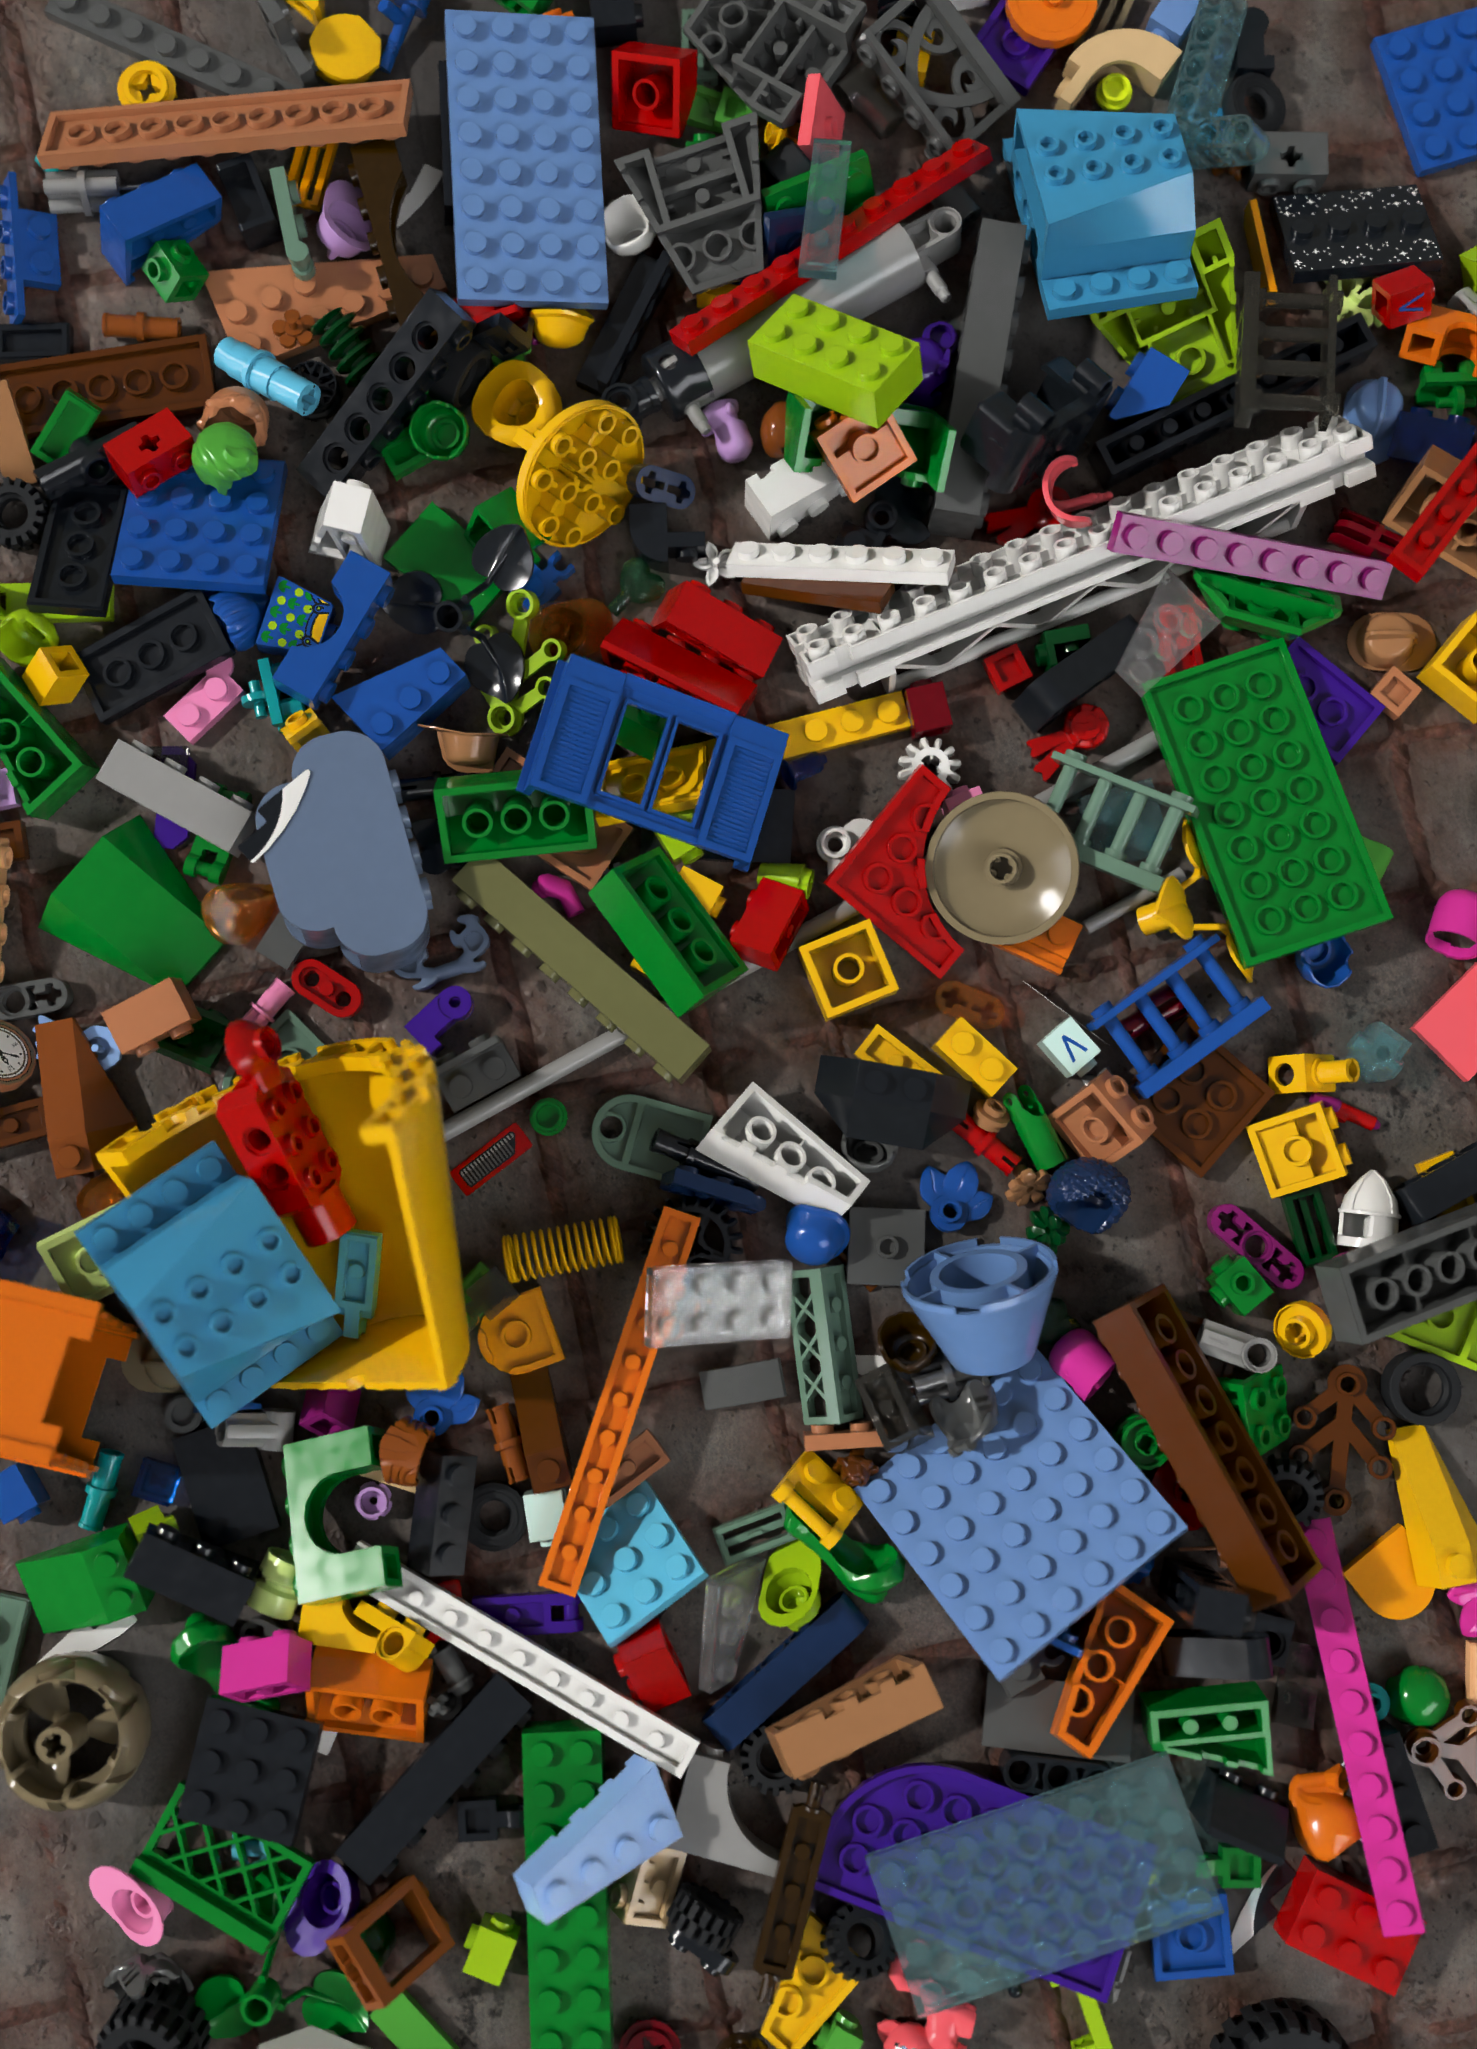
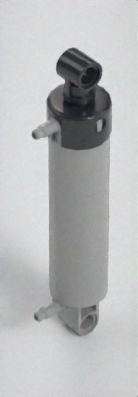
M940 207L904 227L900 223L895 224L694 356L678 348L671 339L641 356L644 376L638 378L637 381L630 385L626 383L610 385L604 390L601 400L612 402L620 408H627L625 411L635 419L639 428L644 418L663 409L673 422H680L689 417L695 428L702 435H707L711 431V426L702 409L716 399L755 378L747 340L793 294L860 320L922 287L924 283H927L934 295L942 303L948 302L952 295L948 290V286L939 275L936 265L953 257L961 248L962 217L960 213L952 207Z

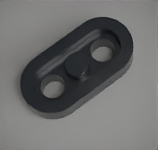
M668 1922L666 1925V1929L670 1934L668 1936L669 1942L680 1952L687 1953L690 1951L701 1959L700 1964L713 1976L719 1977L720 1974L729 1976L738 1964L739 1958L731 1948L727 1953L725 1951L724 1953H719L717 1950L713 1952L706 1945L703 1947L698 1945L697 1941L693 1938L689 1940L685 1937L686 1933L679 1932L675 1928V1924Z

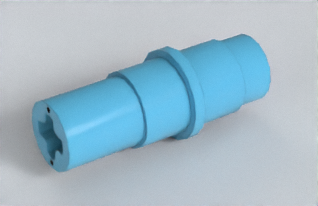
M233 337L222 339L216 347L214 353L216 367L242 383L243 387L261 394L272 401H277L302 416L310 415L317 408L321 397L319 386L291 371L288 366L279 362L275 355L268 350H258L246 342H240Z

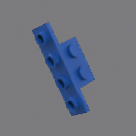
M8 171L3 184L0 185V208L2 209L3 220H0V243L4 244L5 256L1 258L0 274L2 279L7 280V291L3 295V313L9 315L10 324L18 325L22 323L26 316L24 286L58 291L61 287L57 214L19 208L16 172Z

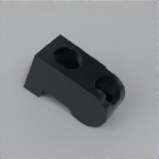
M1248 7L1242 10L1237 17L1235 27L1231 31L1229 39L1230 85L1241 75L1250 72L1262 74L1270 79L1275 69L1274 55H1264V35L1267 31L1269 20L1266 13L1259 8Z

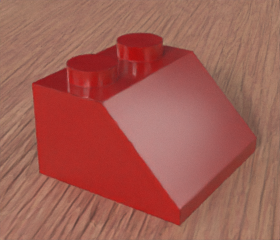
M629 41L613 49L612 129L681 138L697 91L698 50Z

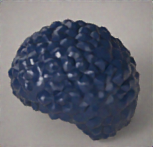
M1085 1156L1066 1162L1064 1166H1061L1054 1172V1175L1050 1178L1045 1198L1054 1214L1058 1215L1070 1226H1075L1077 1230H1083L1090 1234H1101L1103 1231L1111 1228L1113 1223L1117 1224L1119 1218L1127 1211L1128 1204L1132 1202L1128 1179L1121 1172H1118L1116 1167L1103 1159L1087 1158Z

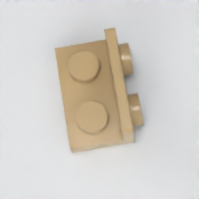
M666 1847L617 1879L610 1892V1908L625 1925L666 1929L669 1919L666 1913L676 1896L687 1853Z

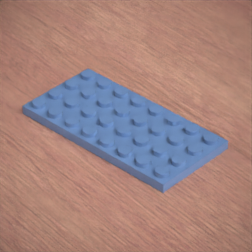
M445 9L444 28L457 304L459 306L507 307L517 304L525 308L607 310L609 297L594 18Z

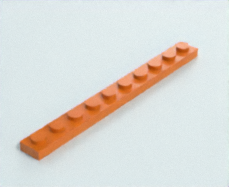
M667 1206L663 1208L538 1583L539 1586L576 1598L701 1221L700 1217Z

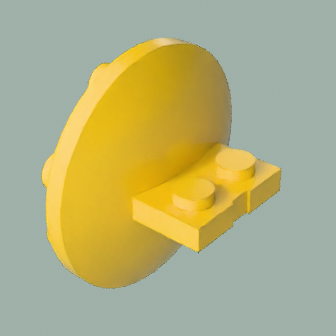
M587 400L563 410L551 419L542 430L536 428L534 434L521 427L518 428L512 441L524 448L527 453L518 475L516 500L521 520L533 535L554 547L573 548L594 539L611 525H616L623 519L625 509L633 497L627 487V475L634 465L644 464L642 433L637 422L628 412L609 401ZM540 534H542L545 537H551V539L547 540L543 538Z

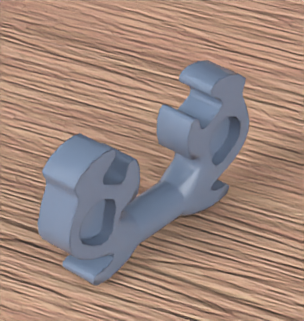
M473 914L459 916L457 921L465 925L466 928L460 934H456L453 930L449 932L452 944L456 948H462L464 951L457 960L435 968L425 967L424 962L429 958L426 947L424 953L415 962L395 969L396 974L404 979L421 980L412 986L415 991L421 992L431 989L438 982L460 974L477 973L483 970L487 963L484 960L475 961L487 951L491 940L490 936L480 925L478 916Z

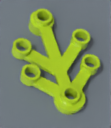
M517 589L511 591L507 596L506 610L514 618L511 636L519 643L525 656L530 620L537 615L540 602L533 591ZM528 598L530 602L529 610L525 612L523 610L522 604L523 601ZM482 624L475 629L481 633L488 629L490 637L499 633L498 629L493 625ZM474 638L476 644L481 643L477 638ZM555 638L546 639L542 643L541 649L525 660L523 682L549 662H557L558 659L563 660L567 654V646L564 641ZM553 643L558 647V653L554 657L550 653V647ZM542 676L538 678L535 688L519 699L517 693L515 698L509 703H504L500 699L481 691L491 707L487 715L488 724L495 733L508 734L509 737L516 735L523 727L524 714L545 699L544 684L547 681L551 682L552 677ZM507 711L511 714L510 724H506L504 721V715Z

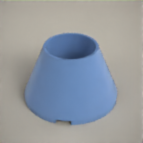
M1000 1236V1243L978 1245L977 1238L968 1239L932 1250L916 1259L905 1269L906 1278L904 1281H900L903 1297L956 1370L974 1376L999 1375L1024 1366L1034 1357L1058 1274L1056 1255L1046 1245L1031 1239Z

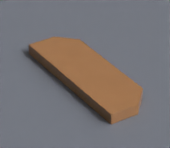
M3 379L0 380V470L2 476L9 477L14 481L15 478H19L29 484L35 483L37 480L33 470H36L37 467L30 452L31 448L9 380Z

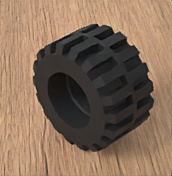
M147 1982L146 1992L140 1998L132 1999L127 1993L124 1995L97 2037L98 2044L96 2049H207L211 2041V2035L208 2034L211 2030L210 2022L204 2019L206 2013L203 2008L197 2007L195 2004L196 2000L191 1995L188 1997L184 1995L182 1989L176 1986L170 1988L167 1983L158 1982L157 1986H155L152 1982Z

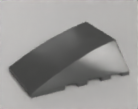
M757 111L721 123L724 135L652 158L651 152L647 148L613 160L693 296L743 280L750 275L764 270Z

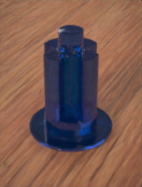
M814 751L789 763L782 759L780 771L787 786L791 790H796L797 782L822 772L824 769L823 764L827 763V757L824 754L819 756Z

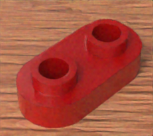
M306 959L294 967L291 974V982L294 989L300 995L338 1018L347 1019L359 1013L363 1006L364 997L361 989L356 984L318 960ZM312 973L319 975V982L315 986H309L307 983V978ZM344 993H349L351 996L350 1004L345 1007L340 1006L339 997Z

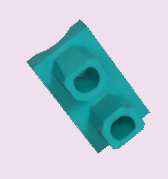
M268 657L258 659L257 662L264 691L261 690L259 680L249 681L250 693L241 697L242 707L254 708L256 719L267 718L265 706H268L272 725L278 727L281 734L280 729L285 726L287 718L299 710L305 711L306 706L292 697L284 699L282 691L276 689L272 677L281 662L273 663Z

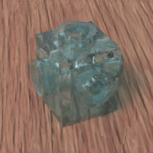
M1379 1021L1368 1024L1364 1032L1358 1031L1351 1038L1346 1046L1349 1053L1345 1059L1355 1058L1360 1066L1359 1080L1370 1084L1371 1081L1377 1083L1387 1081V1079L1392 1080L1403 1068L1405 1062L1401 1059L1412 1043Z

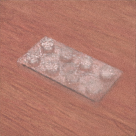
M787 1259L647 1267L644 1345L649 1348H664L790 1338L793 1262Z

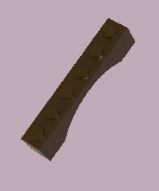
M379 139L350 147L354 163L347 164L354 188L361 186L363 197L357 198L363 221L370 220L373 231L367 232V237L373 256L380 254L383 265L377 266L376 269L382 289L389 288L392 300L386 301L392 324L399 322L401 327L424 294L411 282L400 265L397 253V221L401 205L409 190L400 156L394 140ZM436 330L431 333L429 338L431 348H434L438 342ZM412 360L411 363H412L413 369L415 370V364H414V362H413V360Z

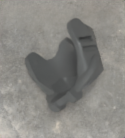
M987 1376L981 1378L984 1385L977 1379L968 1381L963 1387L959 1399L953 1403H948L938 1396L929 1402L932 1417L946 1436L949 1448L948 1453L952 1457L956 1458L961 1456L964 1451L970 1452L974 1450L977 1446V1441L985 1437L998 1424L997 1417L999 1413L996 1395Z
M158 1952L151 1956L144 1953L137 1954L114 1967L104 1981V1986L108 1990L112 1989L120 2001L126 1993L132 1999H138L143 1996L147 1989V1982H152L155 1986H157L158 1982L167 1983L170 1988L176 1986L183 1990L182 1993L184 1995L193 1990V1984L188 1974L163 1952ZM152 1975H155L154 1978H152V1979H150V1980L148 1981L149 1977H151Z

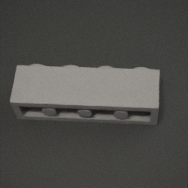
M120 739L116 741L95 779L237 858L240 856L241 851L238 846L250 837L256 828V815L251 812L253 804L235 794L232 795L230 800L218 794L221 787L202 776L197 781L185 775L187 768L168 757L164 763L151 757L154 753L153 749L135 739L131 745Z

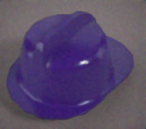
M322 1859L315 1863L284 1923L286 1941L295 1953L304 1957H314L324 1952L328 1947L325 1940L357 1912L360 1904V1888L358 1885L359 1876L354 1871H346L341 1864L331 1859Z

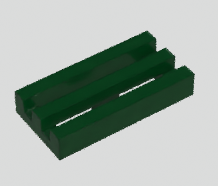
M1315 1185L1280 1196L1297 1258L1302 1263L1303 1268L1312 1267L1338 1255L1339 1250L1320 1186ZM1311 1195L1328 1254L1322 1255L1305 1196ZM1294 1199H1296L1313 1258H1310L1293 1203Z

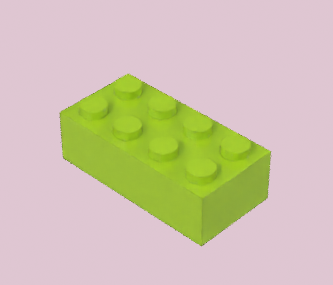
M793 294L747 340L755 378L877 429L923 381L920 343L796 294Z

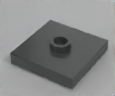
M850 1207L848 1209V1224L851 1236L847 1244L846 1284L901 1286L900 1281H904L906 1278L905 1269L916 1259L925 1255L926 1210Z

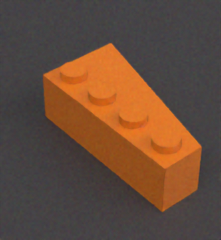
M1120 1585L1087 1612L1078 1643L1085 1651L1082 1658L1073 1656L1049 1733L1082 1757L1092 1759L1175 1621L1123 1585Z

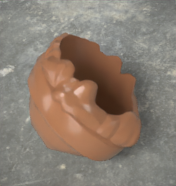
M231 386L217 391L210 399L206 400L203 415L196 423L197 428L201 432L214 423L231 422L249 432L257 447L265 446L268 438L267 431L270 417L266 403L257 393L245 387Z

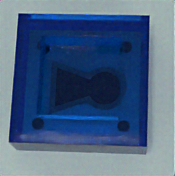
M144 1457L131 1496L163 1506H171L182 1475L180 1467L152 1457Z

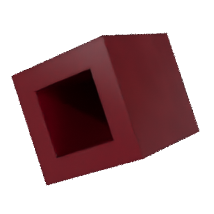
M922 679L911 683L910 688L905 690L903 698L911 724L912 740L915 741L924 737L928 738L949 733L953 722L943 681L932 683L931 679Z

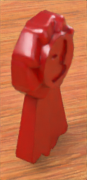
M1053 486L1052 495L1054 500L1070 499L1064 489ZM1042 487L1031 494L1027 507L987 513L983 519L988 524L987 534L1009 528L997 536L996 543L1000 545H1005L1013 539H1024L1034 528L1040 530L1047 525L1061 524L1050 512L1044 499Z
M1085 703L1078 705L1067 713L1063 730L1030 739L1026 742L1027 747L1032 750L1031 759H1036L1049 752L1033 769L1035 773L1042 774L1044 782H1047L1061 766L1051 758L1054 750L1065 754L1066 749L1075 750V748L1091 751L1106 741L1110 723L1103 710L1095 705Z

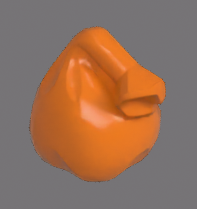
M1340 1763L1323 1772L1296 1774L1289 1784L1290 1816L1297 1841L1309 1855L1325 1862L1334 1859L1361 1838L1353 1798L1345 1794L1349 1788V1783L1346 1781L1347 1772Z

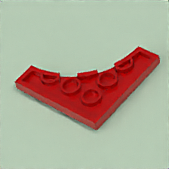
M919 764L823 883L866 919L870 918L875 927L933 975L942 979L964 952V949L948 933L937 913L932 908L926 889L928 887L925 874V859L923 857L927 833L930 832L934 817L951 788L927 767Z

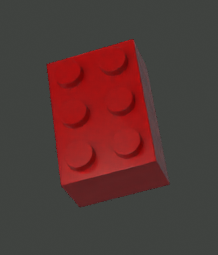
M1305 1854L1273 1925V1928L1285 1944L1394 1997L1422 1935L1421 1933L1384 1937L1373 1887Z

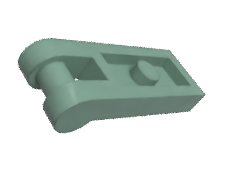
M284 166L269 168L287 257L295 276L301 281H308L314 277L316 268L311 259L309 249L302 240V238L308 237V231L303 213L297 214L295 204L302 203L297 181H289Z

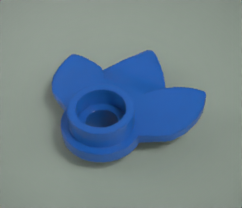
M966 1161L955 1165L946 1175L931 1166H927L921 1175L920 1195L930 1206L931 1222L942 1232H956L967 1221L981 1220L991 1209L994 1197L984 1191H977L979 1184L978 1173L971 1162ZM943 1208H953L956 1212V1217H946L943 1213Z
M463 1371L458 1376V1382L447 1390L416 1389L408 1391L405 1389L407 1400L415 1408L413 1419L435 1427L434 1432L436 1436L446 1432L450 1425L465 1424L474 1417L479 1408L481 1400L471 1394H463L465 1388ZM434 1410L438 1413L439 1421L437 1424L427 1422L426 1413L428 1411Z

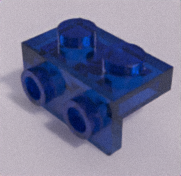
M1411 407L1410 412L1400 411L1387 457L1419 464L1429 448L1434 444L1462 461L1471 448L1473 438L1476 437L1477 427L1470 425L1472 419L1468 417L1449 414L1448 419L1444 420L1433 417L1434 411Z

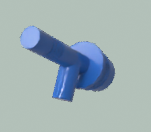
M390 0L380 1L378 10L392 21L394 26L382 52L379 70L390 74L414 16L426 18L428 14L427 8L431 0H393L394 3Z

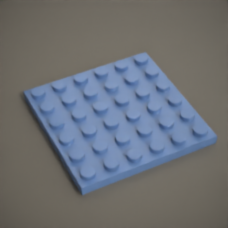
M1036 1349L1034 1357L1024 1366L1011 1372L994 1375L989 1379L996 1395L999 1413L997 1417L998 1424L985 1437L977 1441V1446L974 1450L970 1452L964 1451L961 1456L956 1458L950 1456L947 1438L937 1424L934 1423L882 1465L878 1473L870 1476L865 1486H856L854 1488V1491L1000 1683L1189 1530L1187 1525L1063 1378L1052 1370L1049 1362L1038 1349Z

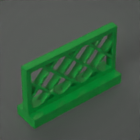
M182 1780L179 1782L143 1852L135 1858L128 1872L263 1955L277 1941L283 1929L282 1925L312 1871L316 1860L294 1846L290 1847L256 1838L263 1843L267 1858L249 1863L244 1841L255 1837L232 1832L233 1838L216 1842L212 1827L203 1824L202 1827L207 1845L190 1850L184 1828L199 1823L192 1821L183 1822L182 1819L177 1818L179 1804L182 1800L186 1780ZM171 1819H173L174 1825L168 1826ZM176 1831L181 1853L170 1856L157 1848V1845L163 1834ZM235 1844L240 1866L223 1870L218 1848ZM209 1851L214 1873L202 1876L195 1871L192 1856ZM290 1859L302 1867L296 1880L282 1883L277 1864L278 1861ZM268 1864L274 1886L256 1891L251 1869ZM242 1872L248 1894L236 1897L228 1892L225 1877ZM291 1888L289 1894L286 1897L284 1890ZM276 1893L280 1910L275 1920L261 1912L259 1897Z

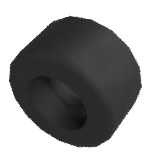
M785 137L760 161L763 170L774 185L815 168L802 150L788 137Z

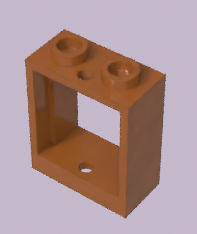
M415 1875L396 1879L325 1940L366 2011L386 2008L456 1944L450 1935L448 1922L442 1915L437 1913L429 1900L427 1887ZM402 1899L429 1947L388 1983L360 1934Z

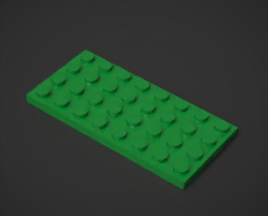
M1283 637L1139 686L1138 692L1176 791L1194 798L1192 804L1197 806L1200 811L1197 819L1186 814L1185 816L1195 837L1199 853L1244 970L1388 922L1394 918Z

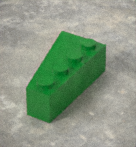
M0 658V757L8 771L6 775L14 788H17L24 802L22 806L26 814L30 817L48 820L100 771V768L47 707L38 705L25 682L3 658Z

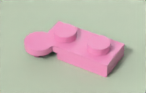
M232 657L206 670L207 675L164 715L192 745L241 700L242 696L247 694L230 677L235 667Z

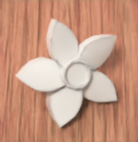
M708 541L705 548L707 558H699L692 565L699 570H707L706 583L708 587L717 581L719 575L724 579H735V577H728L726 562L732 549H724L718 555L716 546Z

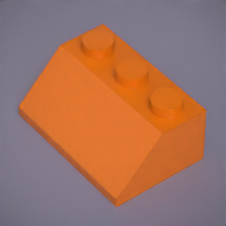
M316 1645L311 1662L310 1690L305 1691L307 1717L324 1721L323 1731L424 1743L429 1715V1704L426 1701L431 1696L433 1685V1659L425 1658L419 1668L412 1672H404L381 1659L377 1652L372 1654Z

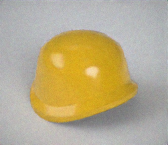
M532 308L529 312V316L535 321L533 330L536 339L543 345L556 349L571 348L580 344L585 338L589 325L594 322V317L584 309Z

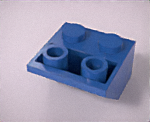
M1153 347L1147 350L1145 354L1139 351L1125 372L1130 379L1124 389L1117 386L1105 404L1104 408L1110 411L1105 419L1115 422L1169 406L1190 373V370Z

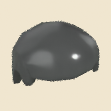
M844 1134L841 1140V1154L844 1156V1159L862 1173H880L893 1164L899 1146L845 1137Z

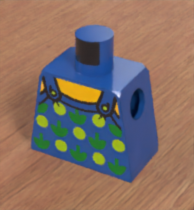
M278 576L256 640L259 652L285 657L291 646L310 647L327 641L340 627L333 624L336 615L335 606L288 579Z

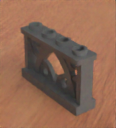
M899 0L869 28L862 32L855 41V45L858 48L857 53L861 61L867 67H872L881 78L880 83L885 93L890 98L898 101L904 109L906 121L912 128L919 129L927 140V148L934 152L937 157L951 149L952 145L961 139L970 138L975 140L1021 99L950 0ZM915 2L920 12L911 28L908 24L896 18ZM886 30H897L908 37L907 42L902 39H893L889 42L896 46L897 54L895 56H890L880 43L881 35ZM935 30L942 39L941 45L931 44L923 38V35L932 40V31ZM920 49L931 55L940 56L950 52L957 60L951 74V86L954 94L937 93L919 86L918 56ZM902 65H903V73H902V71L899 69V67L902 66ZM966 72L973 81L970 85L963 84L967 93L963 92L960 83V74ZM988 102L993 111L975 126L971 107ZM929 108H933L936 110L932 113ZM956 110H961L965 119L964 132L960 137H950L941 125V120L943 118L951 120L953 129L958 121Z

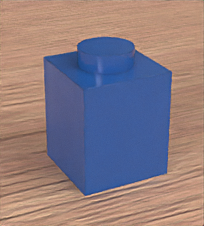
M18 1462L0 1472V1519L3 1525L16 1519L21 1525L41 1514L42 1511L39 1506L51 1498L34 1467Z

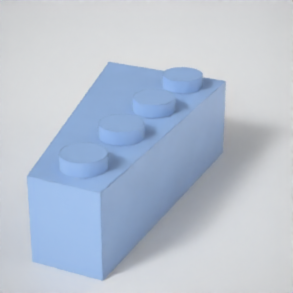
M633 1754L624 1763L626 1767L614 1779L609 1778L598 1789L600 1793L584 1809L579 1808L569 1818L570 1823L556 1837L551 1836L513 1873L527 1912L548 1925L683 1837L655 1763Z

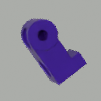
M449 986L427 1004L404 1028L426 1048L430 1055L435 1057L445 1048L438 1039L456 1022L465 1021L471 1016L474 1011V1000L463 987Z

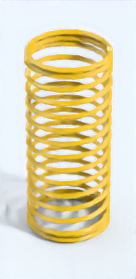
M615 1215L607 1217L611 1256L602 1219L599 1218L598 1220L603 1259L598 1245L594 1221L590 1220L594 1260L589 1245L586 1225L582 1221L586 1263L580 1245L577 1224L573 1223L577 1263L571 1245L568 1225H564L569 1267L562 1245L560 1227L556 1226L560 1267L554 1249L552 1231L548 1227L547 1234L551 1250L552 1270L547 1258L543 1230L539 1229L538 1231L543 1255V1271L538 1258L535 1234L531 1230L530 1238L534 1253L535 1274L529 1258L526 1233L522 1232L521 1234L526 1258V1275L521 1262L517 1234H513V1241L509 1234L507 1236L503 1235L502 1252L509 1282L511 1284L514 1282L519 1283L521 1277L528 1281L530 1274L535 1280L538 1278V1274L545 1278L547 1271L550 1276H554L556 1270L558 1274L562 1275L564 1267L568 1273L572 1272L573 1266L579 1272L581 1263L585 1270L589 1269L590 1263L596 1269L598 1259L602 1267L606 1266L607 1259L612 1266L615 1261L617 1264H623L624 1253L617 1217Z

